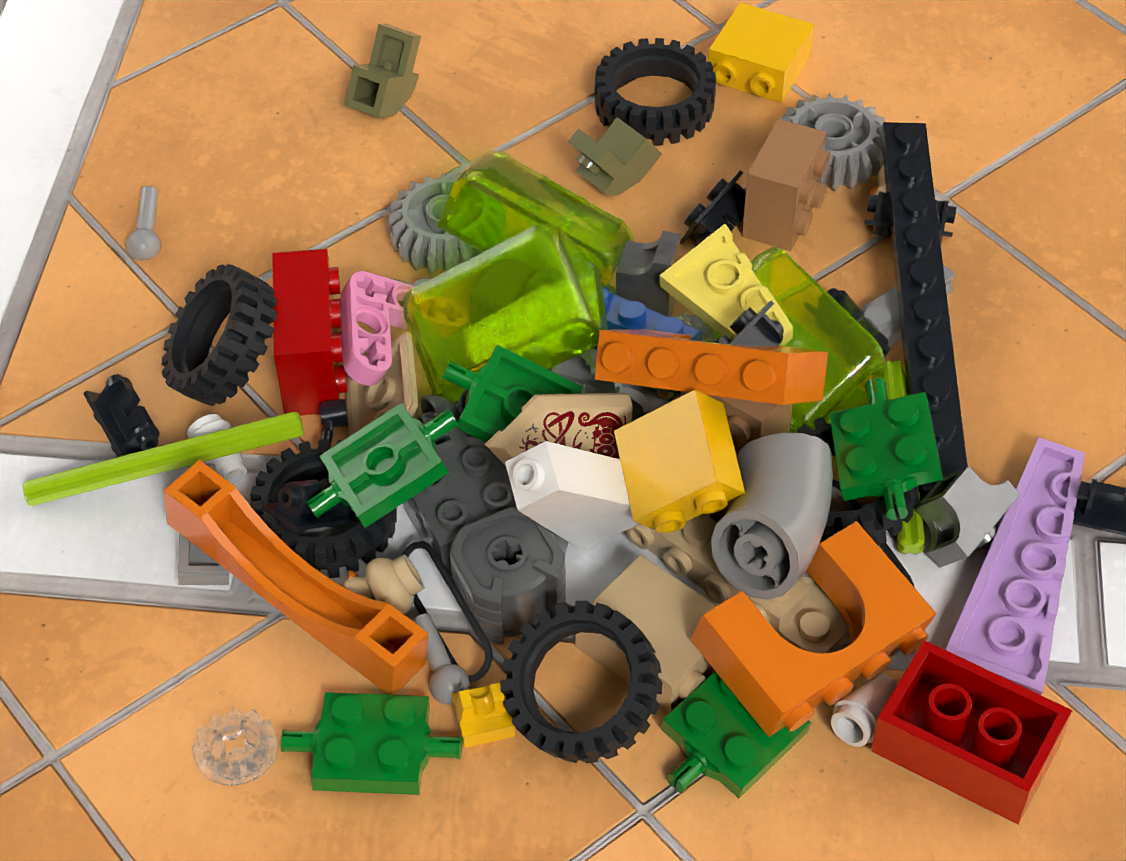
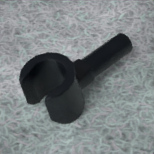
M345 399L326 400L320 404L321 439H329L330 446L334 436L333 427L348 426Z

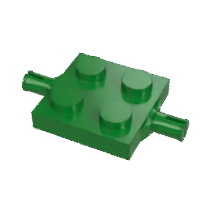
M498 344L488 363L481 367L477 373L450 360L442 376V379H446L468 390L466 394V407L459 418V426L455 428L485 443L499 430L502 432L522 412L521 408L534 395L581 394L583 389L582 386Z
M871 378L865 383L868 404L829 413L840 489L844 501L866 496L884 497L886 517L896 521L895 504L900 519H904L908 515L904 492L918 485L943 480L926 392L887 399L885 381L882 378H875L876 393Z
M400 403L319 456L329 471V482L331 485L310 499H307L306 502L317 518L340 502H343L344 505L353 509L365 528L449 474V471L437 454V446L434 441L455 427H458V422L447 408L444 412L423 425L421 421L411 417L404 405Z
M715 671L662 720L661 730L680 746L686 757L674 771L667 775V780L672 787L677 784L675 790L683 793L698 776L704 774L722 783L739 799L808 733L811 722L808 720L794 731H789L785 726L768 737Z
M325 692L321 719L316 724L314 731H289L283 729L280 747L281 752L312 753L314 760L311 773L313 791L420 795L422 772L429 763L430 757L461 759L462 736H431L428 725L430 713L429 696Z

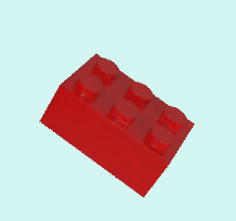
M328 249L272 253L273 290L275 292L273 296L277 299V305L273 308L277 311L276 320L273 322L274 360L284 414L298 412L300 416L320 414V404L323 401L340 399L341 393H348L347 372L344 365L338 366V363L343 362L342 331L337 332V328H342L341 298L334 299V294H341L339 267H330Z
M924 640L877 718L871 752L1019 825L1062 743L1073 710Z

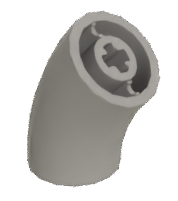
M778 433L760 437L745 445L737 456L745 494L732 500L725 515L715 525L711 537L712 556L720 573L734 588L743 591L750 597L768 600L781 597L788 592L808 569L817 552L827 523L832 496V454L827 443L818 437L803 433Z

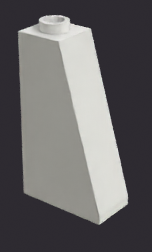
M545 441L505 462L518 511L579 549L586 550L639 524L633 521L620 459Z

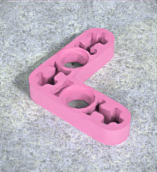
M355 272L341 293L343 365L345 371L357 383L367 386L376 385L382 380L392 363L390 325L451 342L455 341L470 321L469 312L461 302L452 297L370 272ZM397 301L408 304L415 313L405 310ZM357 321L370 326L375 331V334L363 330L357 324ZM365 351H369L366 356L363 355Z

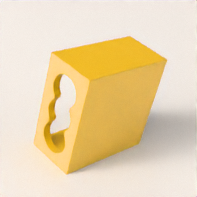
M740 2L709 48L708 61L713 66L716 83L782 103L811 56L815 24Z
M696 389L614 431L633 521L655 529L659 533L675 532L682 529L686 525V521L701 514L718 512L728 505V501L745 494L724 404Z

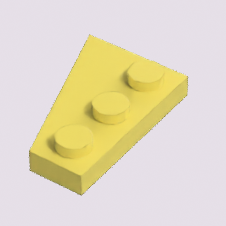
M726 224L722 225L660 275V287L720 335L725 334L730 339L735 332L729 326L745 310L751 307L757 313L772 300L774 305L765 314L771 320H776L783 326V341L779 346H784L793 339V326L767 286H762L752 271V263L745 253L739 251L733 242V234Z

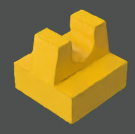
M500 682L452 694V704L464 748L515 737V726L511 722L513 718L505 710L503 701L507 700V698L501 692Z

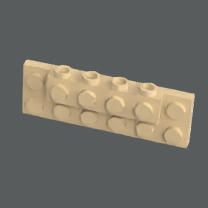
M710 513L701 514L686 521V525L682 529L671 533H659L655 529L642 524L623 531L628 535L633 544L640 549L649 550L663 560L673 573L678 576H685L698 585L715 603L721 604L741 592L734 588L720 573L712 556L711 537L717 522L710 517ZM807 571L781 597L766 600L746 595L782 638L802 650L814 653L836 652L850 638L848 625L841 611Z

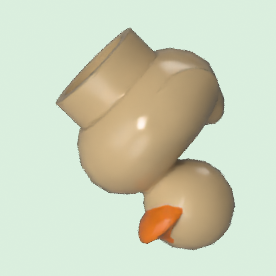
M405 554L394 561L384 557L373 559L366 565L365 577H361L356 572L349 570L348 578L341 583V586L354 593L370 599L374 596L377 601L390 603L404 615L411 609L414 595L425 589L418 571Z

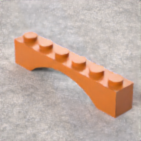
M200 459L164 489L166 519L169 526L387 695H396L426 664L428 632L390 603L372 600L354 593L332 581L308 564L266 525L233 484Z

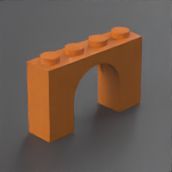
M648 329L599 330L594 380L682 392H691L696 389L705 395L778 405L823 401L827 351L786 346H743L690 340L691 335Z
M857 521L821 542L806 570L844 616L850 635L848 647L832 653H814L790 644L775 631L743 591L704 613L690 639L768 737L785 726L789 731L796 730L815 713L814 707L823 701H826L829 706L837 703L853 689L854 685L852 682L861 676H864L868 681L875 678L892 662L890 657L899 651L907 656L917 650L922 642L929 638L925 630L937 613Z

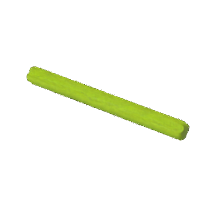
M291 412L35 478L23 483L24 498L29 506H35L190 466L199 459L205 462L298 438L304 434L302 419L298 412Z

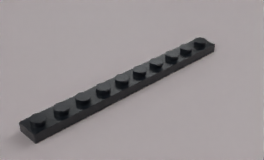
M883 122L880 136L908 395L926 392L942 475L945 477L968 465L926 123ZM938 481L919 485L920 501L923 500Z

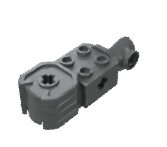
M423 395L421 397L422 414L417 416V420L421 421L424 425L448 408L458 422L460 418L458 401L453 403L442 396ZM454 428L434 441L437 446V454L443 461L449 474L404 502V509L421 540L429 543L437 552L488 640L493 643L504 644V631H512L513 636L522 635L523 633L520 629L527 622L532 625L538 622L536 614L545 609L550 613L555 612L556 604L566 602L565 553L550 530L518 511L507 468L490 451L485 442Z

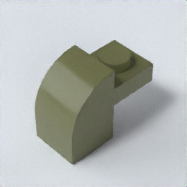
M378 24L370 63L353 65L344 105L377 118L397 114L410 99L418 81L419 74L414 73L413 68L421 36L389 24Z
M618 117L598 142L579 128L568 141L581 153L576 159L580 163L576 172L602 192L611 196L620 195L639 183L662 155L644 136Z

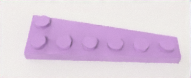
M1039 437L1016 488L1020 495L1009 507L1002 519L945 650L1042 695L1085 453Z

